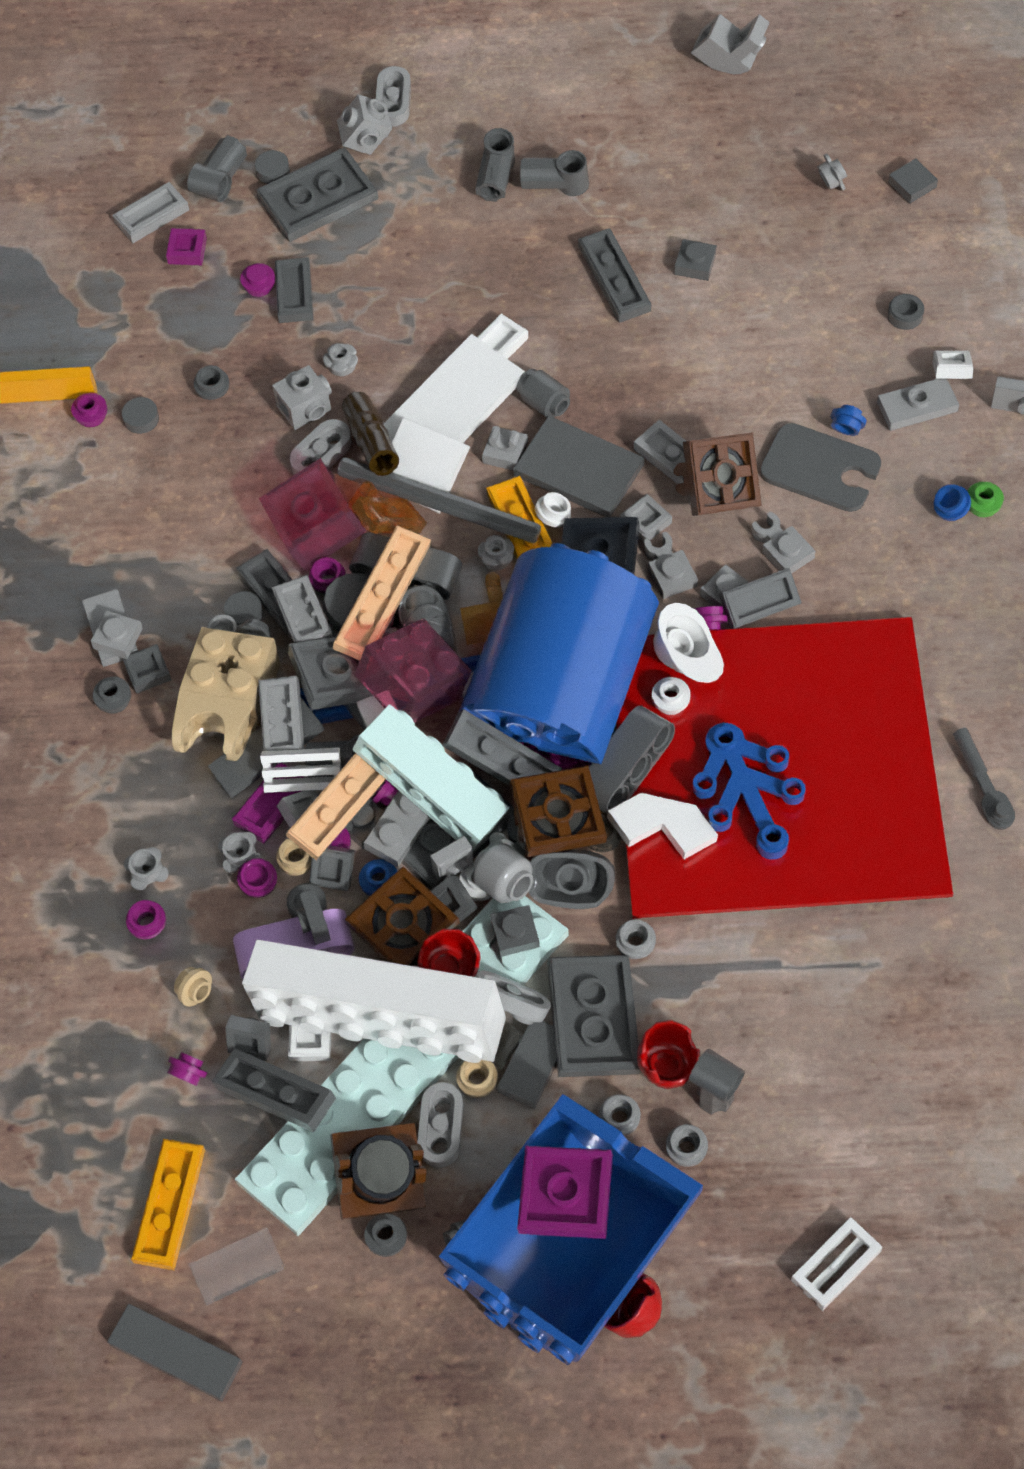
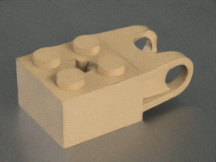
M201 627L179 689L172 727L174 751L185 753L200 735L207 732H219L224 734L223 752L226 754L225 760L237 761L241 757L250 735L254 732L256 726L261 724L258 680L276 678L280 667L274 638Z

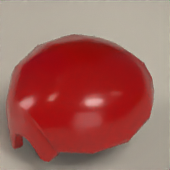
M441 929L430 935L423 942L419 952L417 967L475 977L481 960L480 951L473 938L459 929Z
M673 1020L660 1021L652 1025L645 1031L637 1048V1062L641 1072L650 1083L664 1089L684 1086L689 1081L690 1074L700 1056V1049L695 1046L691 1038V1030L687 1026Z
M642 1273L604 1328L623 1338L641 1337L653 1329L658 1323L662 1312L661 1291L656 1281Z

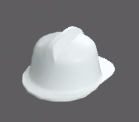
M673 603L667 605L659 614L658 629L653 640L654 651L664 665L674 669L676 672L683 673L697 682L710 683L716 681L723 673L724 663L704 618L695 609L686 604Z

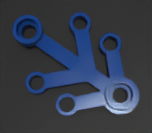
M717 724L706 735V748L710 752V756L703 772L698 773L693 779V792L701 799L711 798L716 792V778L726 761L732 775L718 805L713 806L709 811V824L717 832L728 830L732 824V812L740 794H742L759 830L756 840L758 853L766 859H779L788 849L789 836L783 827L774 824L758 789L781 797L789 805H797L804 799L805 784L798 778H789L783 781L748 768L742 758L743 756L764 763L772 772H782L789 763V752L785 747L774 745L768 749L745 740L741 729L733 724ZM729 737L732 741L730 743H722L719 741V738ZM773 755H780L784 760L776 763L770 758ZM706 781L712 786L709 789H701L698 784ZM793 787L797 788L800 793L798 795H790L786 790ZM717 814H723L727 817V820L717 822L713 817ZM770 834L777 835L780 840L770 842L766 839V836Z

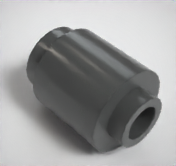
M529 369L518 381L517 391L521 394V399L546 418L548 416L553 418L560 416L568 409L570 404L569 389L543 370Z

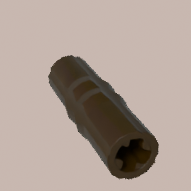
M364 392L349 394L343 400L342 410L351 427L352 436L356 440L358 448L362 451L370 470L379 476L393 473L399 465V457L389 438V433L384 426L383 420L377 414L368 395Z

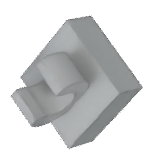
M493 426L482 454L483 463L513 470L525 452L528 444V434Z

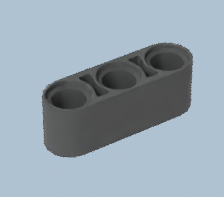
M372 532L364 533L349 565L351 573L370 575L390 537ZM429 547L409 587L415 584H428L434 587L444 600H448L463 564L453 554Z
M642 705L635 707L613 734L602 764L592 763L589 767L599 808L605 814H608V810L630 799L674 737V724Z

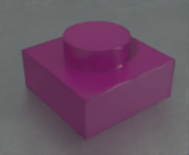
M171 228L166 253L168 264L202 266L207 242L205 230Z

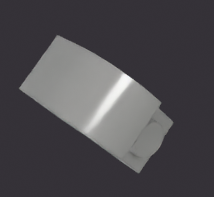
M719 14L701 29L691 53L714 70L730 74L745 73L751 69L757 53L766 42L764 34L770 22L759 14L740 30Z

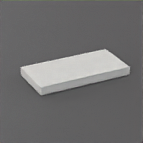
M471 334L384 423L391 442L404 417L463 443L517 388L518 381L525 371Z

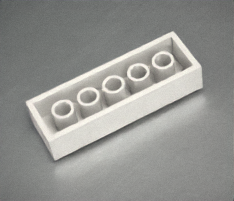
M256 940L242 981V985L259 1019L262 1022L270 1023V1026L283 1027L284 1024L298 1026L312 1034H321L323 1031L337 1033L351 1041H360L362 1038L378 1041L389 1048H400L401 1045L409 1046L434 1056L440 1055L441 1052L453 1054L471 1063H478L481 1060L494 1062L506 1019L494 980L263 940Z

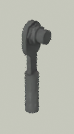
M961 728L955 731L953 736L984 794L981 808L988 823L993 828L999 830L1009 828L1015 820V811L1008 797L1004 793L995 790L987 774L988 770L968 729Z

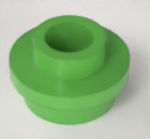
M991 482L975 483L967 491L971 497L970 511L978 517H990L997 513L1003 505L1004 495L1002 490ZM980 496H987L990 499H983Z

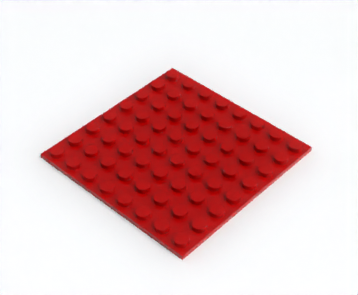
M912 617L710 630L724 663L722 675L716 681L710 683L697 682L683 673L676 672L674 669L664 665L654 651L653 640L655 634L647 636L617 719L616 728H619L635 707L642 705L673 723L675 734L665 752L630 799L640 793L693 804L698 807L708 821L709 811L713 806L718 805L732 775L725 761L716 778V792L708 799H701L694 794L693 779L698 773L703 772L710 756V752L706 748V735L713 726L720 723H730L737 726L743 732L745 740L768 749L774 745L785 747L789 752V763L782 772H772L764 763L743 756L742 758L748 768L785 781L789 778H798L803 781L806 790L801 803L789 805L781 797L758 789L774 824L783 827L789 836L788 849L779 859H766L758 853L756 840L759 830L742 794H740L732 812L731 827L724 832L715 831L718 834L715 843L686 859L682 858L662 829L630 847L626 844L632 919L953 897ZM663 678H679L690 689V702L678 714H664L652 702V689ZM668 691L664 694L668 697H675L678 693ZM721 737L719 738V741L722 743H730L732 739L729 737ZM773 755L770 758L776 763L784 760L780 755ZM706 781L698 784L701 789H709L712 786ZM793 787L786 790L790 795H798L800 793L797 788ZM717 814L713 817L717 822L727 820V817L723 814ZM770 834L766 836V839L770 842L780 840L777 835Z

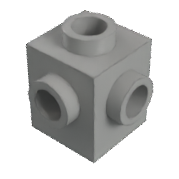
M359 94L349 106L345 107L342 115L337 120L342 146L369 155L373 153L383 139L388 137L392 130L386 103Z
M309 365L289 373L284 379L272 385L276 406L294 430L310 421L320 419L331 410L329 395L332 393L331 387L322 374L317 376Z

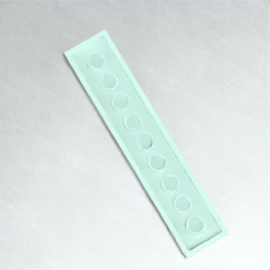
M526 896L510 903H500L493 898L463 930L464 933L473 938L480 951L481 960L478 971H489L522 985H525L569 936L568 928ZM530 905L540 947L501 957L490 914ZM363 1039L321 1085L330 1089L336 1100L316 1130L311 1132L288 1121L235 1178L236 1183L299 1236L337 1194L330 1135L332 1133L399 1125L419 1103L426 1089L436 1084L459 1057L442 1052L436 1056L428 1055L417 1048L403 1045L400 1048H389L378 1041Z

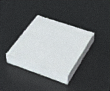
M403 417L392 441L399 457V465L393 471V474L450 493L470 447ZM421 505V506H423V507H425V508H428V509H430V510H432V511H434V512H437V513H439V514H440V512H441V511H438V510H435V509L426 507V506H424V505Z

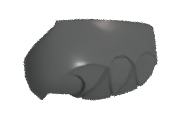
M415 584L409 587L398 606L397 619L399 634L411 661L416 666H422L453 659L457 649L456 638L448 607L441 594L428 584Z
M569 849L536 855L530 861L533 870V885L529 890V894L539 903L569 909L596 908L613 890L615 882L614 866L607 857L588 850Z

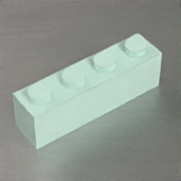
M390 704L359 735L352 749L455 840L465 836L472 846V851L501 821L509 809L504 803L502 796L496 790L489 787L486 788L474 777V773L466 764L456 762L445 752L444 747L437 739L432 736H426L415 726L413 719L402 710H396Z

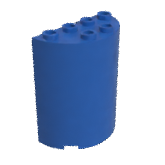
M553 543L550 547L535 548L524 552L516 561L459 712L464 709L517 742L532 744L540 751L602 764L659 605L658 598L651 590V584L647 580L639 578L626 569L610 562L609 558L599 551L589 550L585 553L570 549L568 546L560 543Z
M562 1094L439 1255L440 1260L447 1268L443 1276L462 1291L468 1290L486 1308L483 1312L484 1315L495 1325L504 1329L508 1324L520 1333L518 1339L529 1349L539 1353L544 1348L561 1362L570 1365L572 1361L578 1362L701 1194L703 1185L644 1146L638 1147L625 1138L621 1131ZM525 1146L612 1150L613 1158L606 1239L518 1233L517 1225Z

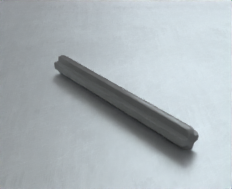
M346 457L341 459L337 469V474L343 478L530 543H536L541 532V526L535 522L393 473L385 476L376 475L370 470L368 465Z

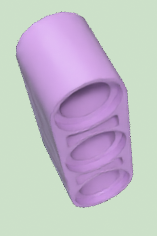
M342 909L323 911L331 940L315 945L311 931L303 934L298 917L239 932L233 937V944L240 977L244 978L256 940L351 955L355 948L350 928L345 922L346 912Z

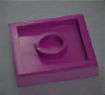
M525 1146L517 1225L518 1233L606 1239L613 1158L612 1150Z

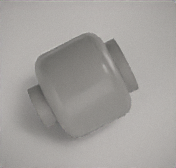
M496 844L486 848L475 859L473 874L475 884L500 903H510L522 899L533 885L531 862L507 844Z

